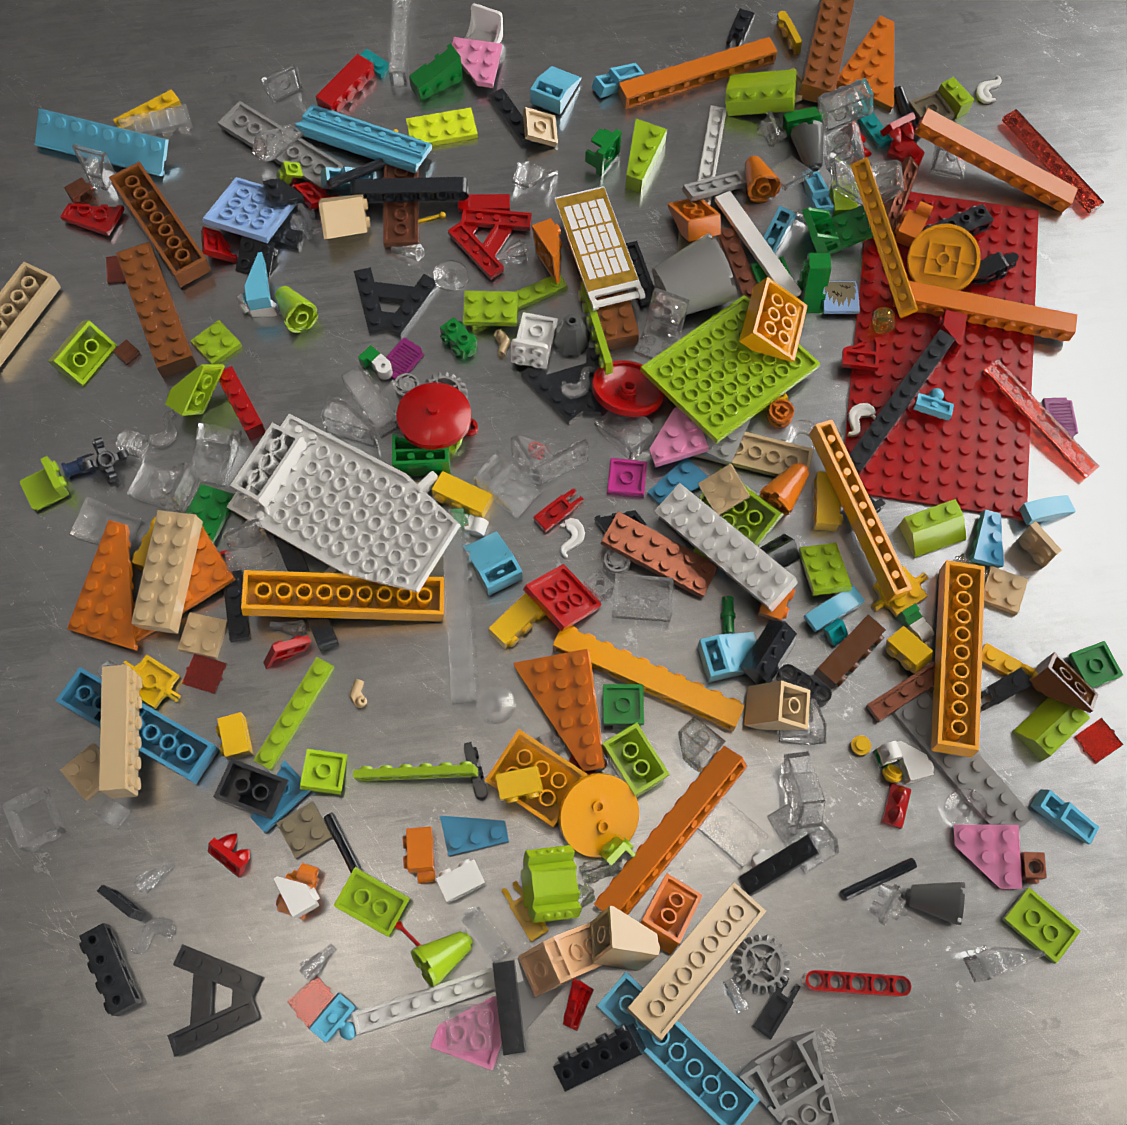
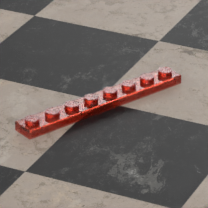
M1017 109L1003 117L1002 121L1052 175L1078 188L1074 198L1089 214L1104 204V201Z
M999 359L984 369V374L1084 479L1100 467Z

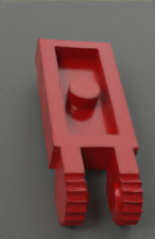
M574 488L564 495H560L534 515L533 520L545 533L584 502L583 497L580 496L571 504L568 500L574 497L577 492Z

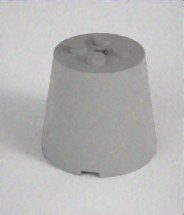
M710 233L700 237L652 268L655 282L654 289L660 295L664 310H667L672 318L730 303L737 299L736 286L732 285L730 280L733 274L728 261L716 239L711 240L712 235Z

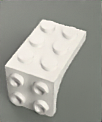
M473 3L471 5L470 26L465 38L500 43L503 38L502 13Z
M523 312L517 337L511 341V362L518 365L546 369L558 319Z

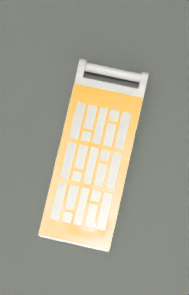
M602 186L555 197V204L587 291L592 310L595 311L599 307L636 298L644 299V290L638 279L605 187ZM636 288L634 292L596 300V297Z

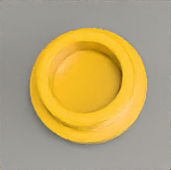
M858 735L852 739L851 749L857 755H866L871 750V742L867 737Z
M889 764L883 768L882 774L888 782L899 783L901 781L902 771L899 767Z

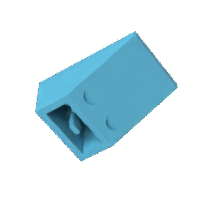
M551 66L537 77L531 87L530 103L560 115L578 86L581 77Z
M497 531L463 547L488 596L523 579L522 569Z
M754 632L721 634L699 640L697 647L708 683L746 674L740 668V665L756 642Z

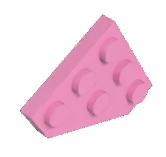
M454 37L452 46L461 56L463 70L473 78V82L477 86L493 88L502 52V44Z
M678 407L673 409L650 447V454L655 468L709 451L703 431Z
M953 824L954 846L1000 889H1022L1019 825Z
M492 996L477 1006L439 1024L431 1048L493 1070L502 1044L497 998Z

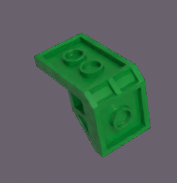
M863 205L832 218L828 210L810 207L802 210L817 253L832 254L874 237Z

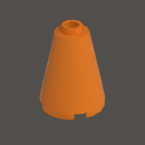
M751 156L745 161L747 194L753 202L763 203L768 201L767 199L771 196L774 198L781 188L778 176L759 156Z
M794 463L760 490V496L777 507L784 515H789L809 477L808 467L803 463Z

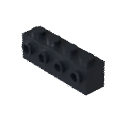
M981 204L979 206H972L962 213L958 212L950 218H943L933 225L929 224L922 231L938 224H953L964 228L972 236L989 230L994 219L986 207Z
M102 923L79 935L81 940L79 943L80 949L88 957L89 962H87L89 971L95 974L97 979L95 986L98 992L103 994L105 999L103 1005L106 1012L111 1014V1016H120L142 1004L111 926Z
M625 1023L614 1029V1033L610 1035L603 1033L595 1038L596 1042L591 1044L585 1042L576 1047L577 1051L571 1054L567 1051L559 1055L553 1069L564 1091L566 1092L642 1055L646 1046L634 1023L628 1026Z

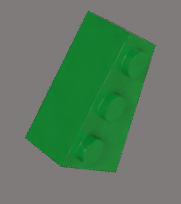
M451 43L446 46L448 49L439 55L437 53L432 62L428 65L426 63L409 75L410 87L420 101L463 80L461 56Z
M808 253L807 259L803 261V271H800V280L797 281V285L802 291L800 300L808 305L806 313L823 312L822 300L826 298L823 290L824 287H828L832 269L830 253Z
M392 434V467L406 473L408 476H427L431 471L437 475H440L442 471L450 474L449 447L434 450L424 449L413 445L404 438L398 437L396 434Z

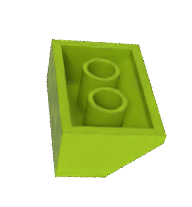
M82 321L47 362L61 374L83 386L115 349L117 344L91 321Z
M956 499L905 516L898 525L914 558L967 539L964 514Z
M1048 697L1012 732L1043 761L1056 752L1091 717L1081 709Z
M638 723L633 724L602 743L603 751L620 779L629 785L636 798L654 788L670 775Z

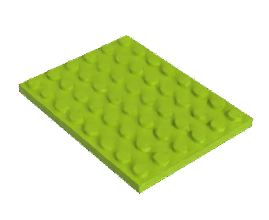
M745 295L648 361L640 369L662 393L716 444L818 369L821 364L800 344H798L795 361L790 362L752 351L740 343L739 340L750 299Z

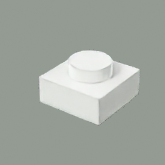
M761 849L754 853V857L751 860L752 867L773 856L772 850L765 851Z

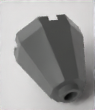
M567 315L555 329L553 347L562 356L573 355V357H578L589 347L590 332L577 315Z

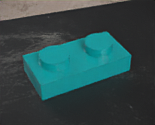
M367 48L360 54L373 63L374 73L381 79L392 69L389 62Z

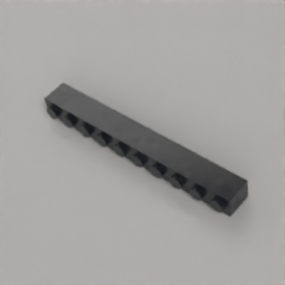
M942 330L937 332L851 451L849 456L858 475L864 470L949 351L955 340L954 337Z

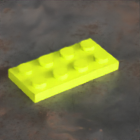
M471 107L406 118L409 136L431 143L432 146L478 138Z

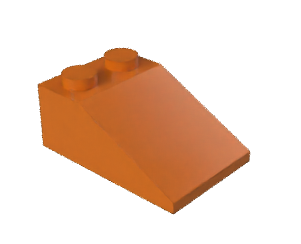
M689 199L667 203L681 235L688 242H694L708 233L712 235V238L715 235L721 234V214L703 199L690 202Z
M550 218L532 225L535 252L557 284L560 283L562 242L559 238L561 231L559 225L555 224Z
M666 873L639 923L655 932L660 949L671 955L680 944L703 895Z

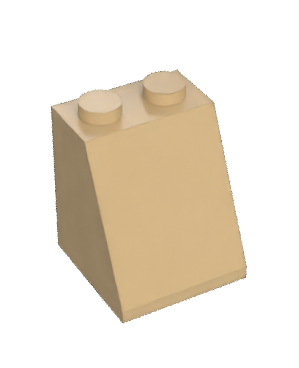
M363 194L321 198L319 201L324 239L366 233L368 231L370 218L366 217L365 210H368L367 199L363 198Z
M784 681L748 686L744 725L758 730H808L810 690Z
M609 906L590 922L592 964L640 970L659 955L660 945L657 934L614 906Z

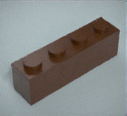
M868 614L824 660L814 674L831 689L836 684L840 687L847 679L844 675L848 671L853 673L860 665L858 660L861 657L865 660L872 652L871 646L873 644L878 646L885 638L882 634L886 629Z

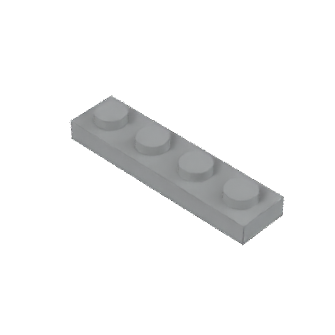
M738 171L685 184L682 191L690 202L743 188L746 185V181Z

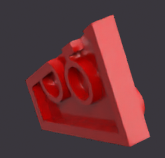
M68 203L60 217L62 221L109 236L125 208L123 205L108 207L107 204L90 206V204Z

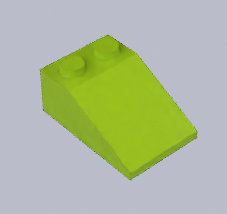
M202 364L171 388L167 394L165 405L182 416L204 414L225 366L223 364Z

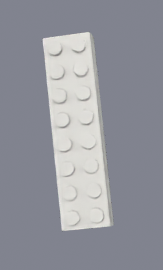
M681 483L674 488L655 510V513L661 520L771 612L798 583L791 573Z

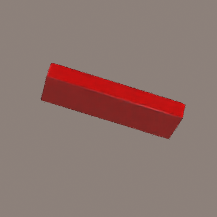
M469 194L468 199L458 201V210L463 212V207L510 211V194Z

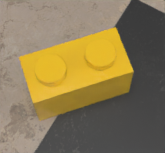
M905 626L901 627L886 641L887 653L899 660L901 665L913 674H916L932 660L933 650Z
M239 712L217 718L216 732L222 740V744L219 745L221 755L225 756L229 761L231 758L236 760L253 755L246 717L243 713Z
M537 766L496 774L500 800H506V803L519 801L518 797L526 796L527 799L539 797V793L543 792Z

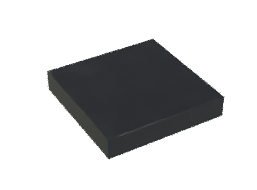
M101 885L97 890L99 894L129 918L142 921L146 917L145 912L116 889Z

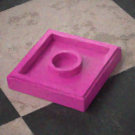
M611 458L607 494L644 498L647 462Z

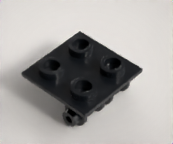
M242 236L235 271L250 273L258 252H262L266 263L267 277L269 278L273 256H277L278 250L275 249L276 243L270 241L265 243Z

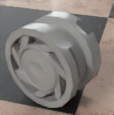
M405 373L395 379V393L400 401L408 391L420 385L415 375Z
M609 549L604 555L603 567L608 575L619 577L628 572L630 560Z

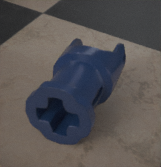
M94 453L78 457L77 460L67 464L61 463L67 479H70L72 475L94 470L91 469L83 472L80 466L85 461V458L93 456Z

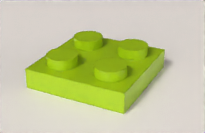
M220 320L190 340L192 345L210 364L221 363L242 347L241 342Z
M307 749L300 789L341 795L348 754Z

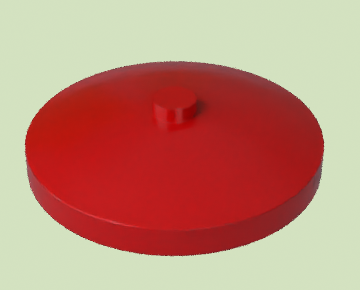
M627 360L612 361L613 374L609 375L605 374L604 368L599 367L592 381V392L596 400L607 410L622 416L641 417L655 412L661 406L664 393L640 371L641 366H643L642 364Z
M436 382L425 383L408 391L399 402L396 413L398 427L404 438L415 446L433 450L443 449L460 441L469 430L472 418L471 407L465 395L451 385Z

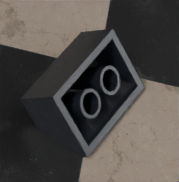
M770 620L740 665V668L757 685L772 682L796 644L797 633L785 621Z

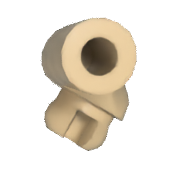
M499 329L494 333V337L500 345L497 354L505 356L510 345V339L505 332Z
M355 679L349 697L354 706L362 708L367 704L366 697L361 693L364 681Z

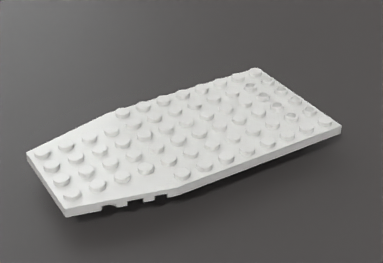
M288 414L281 426L271 423L230 486L237 492L227 505V508L343 574L417 593L461 526L406 473L291 414Z

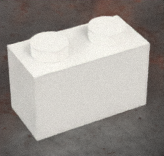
M466 859L458 864V868L452 871L449 868L439 873L440 877L436 878L448 904L486 885L475 860L470 861Z

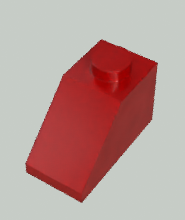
M946 310L943 316L939 317L937 327H939V330L955 338L950 350L952 353L957 354L962 346L967 315Z

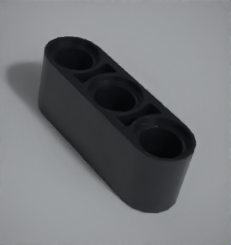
M791 664L783 665L776 675L777 681H784L799 687L800 682L806 683L808 690H810V703L816 707L825 706L832 697V691L828 686ZM782 672H788L791 678H785ZM817 693L824 694L825 700L819 699Z

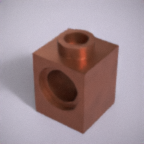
M82 177L64 187L73 203L89 204L96 200L93 194L95 189L90 182L86 183Z
M1044 852L1020 853L1022 880H1026L1027 884H1039L1040 880L1047 878ZM1029 863L1034 866L1035 873L1029 870Z

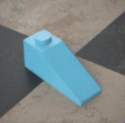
M782 206L778 207L763 237L775 254L796 218L795 212Z
M262 252L257 254L244 285L245 293H242L244 304H248L250 311L272 307L266 263Z

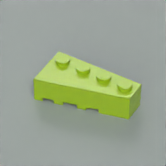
M639 119L635 120L625 188L639 193L642 192L666 142L667 129Z

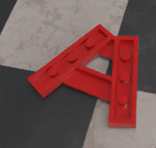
M463 207L461 222L450 228L448 235L484 274L492 280L504 272V266L495 258L513 230L530 231L532 213ZM478 227L493 228L483 244L474 235Z

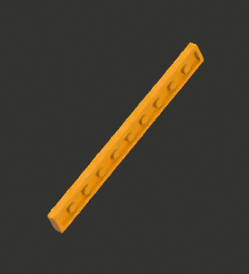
M865 157L851 164V168L900 318L917 312L918 308L870 162Z

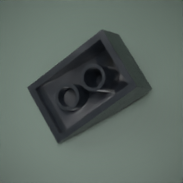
M231 758L213 797L217 801L272 819L289 780Z

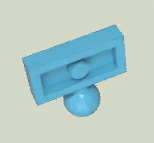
M934 388L929 392V396L918 393L914 410L949 421L954 404L943 401V391L939 388Z
M338 992L312 1022L309 1029L325 1043L337 1029H340V1036L343 1039L351 1040L356 1036L354 1024L344 1021L356 1007Z

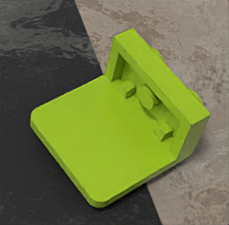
M48 456L40 459L44 469L20 481V485L34 511H38L70 495L66 488L68 484L63 475L60 476L58 472L60 468L55 460L51 461Z

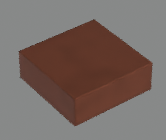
M127 339L113 350L114 354L126 365L140 354L139 350Z

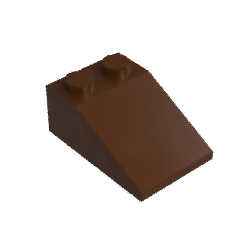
M1053 652L1036 666L1030 679L1032 686L1037 691H1041L1045 696L1088 713L1094 710L1099 694L1056 652Z

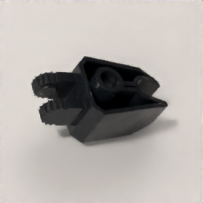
M997 252L989 255L980 261L978 272L971 282L975 285H985L1005 278L1008 270L1016 266L1018 254L1012 252L1003 255L1002 252Z

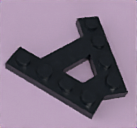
M371 267L354 271L369 334L388 330L402 338L439 286V281L426 274L422 275L415 286L374 282ZM379 300L402 304L395 313L385 312L381 310Z
M587 347L586 363L550 374H546L541 368L530 366L521 373V377L568 425L583 414L601 415V404L596 400L592 392L593 377L600 367V355H596L595 348ZM585 382L584 395L570 399L562 390Z
M182 944L173 965L193 973L191 1016L189 1026L167 1035L174 1057L260 1019L253 996L262 976ZM215 982L232 989V1004L230 1007L212 1015L213 983Z

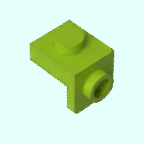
M283 161L280 170L277 171V178H280L288 185L292 178H302L303 176L300 163Z
M617 836L610 842H607L599 853L611 866L625 851L633 858L636 855L631 850L634 846L626 838L621 840Z

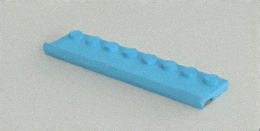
M313 104L302 115V120L295 124V131L299 135L374 160L381 158L386 164L412 173L417 172L418 167L432 150L431 143Z
M38 108L34 145L125 168L140 161L147 173L163 176L168 139Z

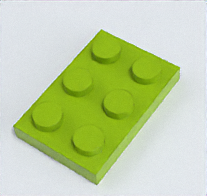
M464 291V325L517 326L518 292Z
M837 542L799 547V555L813 596L851 591L852 584Z
M355 867L333 906L389 937L410 897Z
M1030 887L1024 890L1002 919L1053 964L1059 962L1081 932L1080 929Z

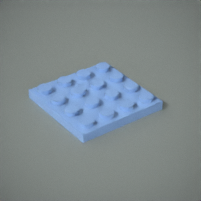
M236 177L203 217V223L268 243L296 204L271 208L263 185Z

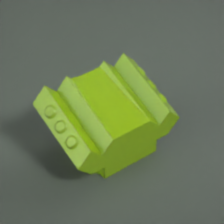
M571 845L525 850L523 857L524 869L520 870L524 908H528L529 917L533 923L580 917L582 907L578 902L580 891L576 877L577 865L573 861L575 851Z

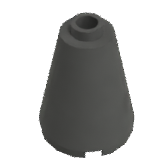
M812 121L813 124L807 125V122H804L791 130V138L805 169L810 172H816L823 165L824 124L820 121Z
M965 882L912 884L911 889L907 888L905 901H909V906L953 924L961 925L962 922L958 918H963L965 894H963L961 888H965Z

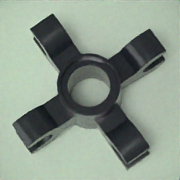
M102 437L96 438L92 441V445L98 456L93 460L82 462L80 466L83 472L94 468L104 471L108 484L114 483L118 480V477L112 465L115 462L126 460L129 454L127 450L113 454L105 449ZM101 457H106L109 460V464H103Z

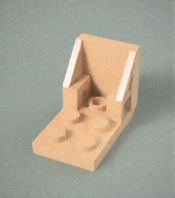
M590 923L551 937L518 956L535 997L573 980V978L603 966L592 964Z

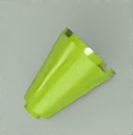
M282 286L277 289L275 298L287 329L294 333H301L300 330L310 329L318 319L317 307L288 286Z
M459 931L417 946L411 950V955L416 967H420L423 972L421 974L422 977L433 988L471 951V944L473 942L467 932Z

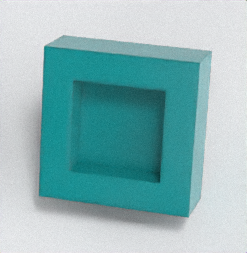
M839 618L824 628L828 642L833 646L848 636L844 621Z

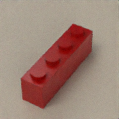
M356 54L315 96L317 105L337 113L340 112L358 91H361L364 85L369 80H372L375 75L373 63Z
M230 366L224 369L219 383L249 440L252 441L264 435L266 430L233 367Z

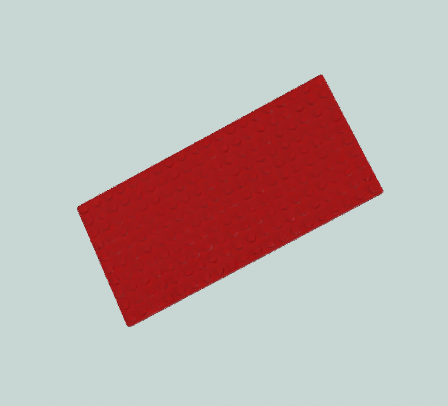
M878 187L884 208L886 209L893 189ZM910 192L903 213L909 209L916 211L920 201L933 206L925 226L938 223L943 218H950L958 212L967 211L972 206L983 204L994 220L989 230L973 236L980 249V261L997 252H1002L1003 255L1015 252L1019 257L1016 266L1008 270L1005 278L985 285H975L971 282L961 291L1035 306L1038 210ZM874 237L865 240L863 243L859 284L860 312L856 316L854 346L860 342L867 343L873 341L874 338L880 337L879 368L877 371L851 368L844 440L848 454L851 453L874 421L872 417L860 418V433L855 437H849L848 433L852 432L848 420V413L852 407L860 403H868L874 407L876 411L874 415L877 417L939 331V327H937L939 317L933 314L915 312L900 318L897 308L893 307L894 298ZM896 242L908 281H913L907 268V255L910 248ZM966 321L963 342L958 353L954 354L949 349L919 391V393L929 396V392L932 389H941L944 393L942 400L954 404L950 420L940 419L936 416L914 410L915 397L859 475L867 494L873 497L937 506L956 499L960 509L964 511L981 513L984 510L1000 513L1002 517L1023 520L1019 508L1028 502L1034 335L1008 331L998 327H988L978 323L973 324Z

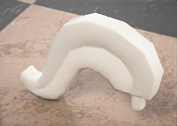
M999 75L996 76V80L984 81L978 85L976 97L980 102L990 104L991 101H996L995 98H992L989 90L1000 86L1001 77Z
M860 403L852 407L848 413V420L852 432L848 433L849 437H855L860 433V418L872 417L875 420L876 416L874 414L876 411L872 405Z
M574 518L566 519L565 523L560 524V527H566V531L571 534V538L560 549L561 555L565 559L568 558L567 551L579 546L585 537L583 525L578 519Z

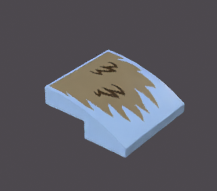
M829 281L828 287H824L823 294H826L825 300H822L824 314H859V295L856 281Z

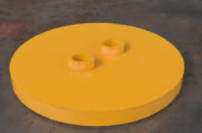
M938 224L922 231L912 242L907 255V268L913 282L923 284L927 282L929 285L961 291L971 283L980 266V249L975 238L964 228L953 224Z
M605 773L587 775L576 781L565 793L559 808V827L566 842L577 852L589 857H601L599 853L602 851L603 846L615 836L621 840L624 838L628 841L631 840L639 820L637 798L628 784L613 775Z

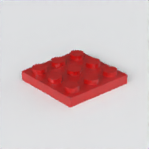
M564 564L531 581L523 588V591L561 632L597 611L602 605Z

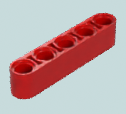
M811 970L804 973L801 980L806 990L815 992L901 997L908 995L912 988L909 979L899 975ZM811 974L815 975L818 979V984L815 987L811 986L808 980ZM832 976L837 977L839 980L837 988L832 987L830 984ZM854 977L859 979L861 984L858 990L852 986V979ZM875 979H878L882 984L880 991L874 988L873 982ZM897 980L903 984L901 993L895 988Z

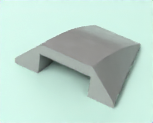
M814 1030L784 1040L751 1060L739 1074V1077L781 1125H839Z

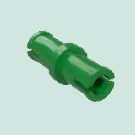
M723 596L721 598L722 613L720 614L722 634L735 633L734 619H736L734 597Z

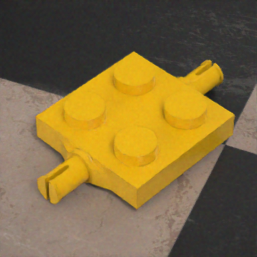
M903 566L902 568L912 586V590L904 597L890 602L886 601L878 582L875 583L872 588L877 593L879 601L872 604L871 608H874L876 612L885 606L897 617L903 610L914 603L922 602L928 597L920 585L925 580H928L926 573L923 572L915 578Z
M147 654L136 666H133L128 661L123 662L142 678V688L139 689V696H141L142 701L156 709L166 697H169L174 702L178 701L177 698L180 699L181 695L172 690L180 677L176 672Z

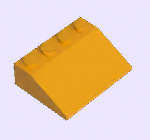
M766 277L753 287L739 342L752 351L790 362L795 361L808 305Z
M518 729L484 781L498 790L496 774L537 766L543 792L539 793V797L527 799L526 796L518 797L519 801L516 803L555 828L559 823V808L565 793L576 781L587 776V773Z

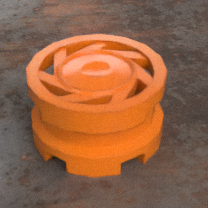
M778 399L772 402L767 413L768 422L775 428H785L790 425L795 411L792 403L785 399Z

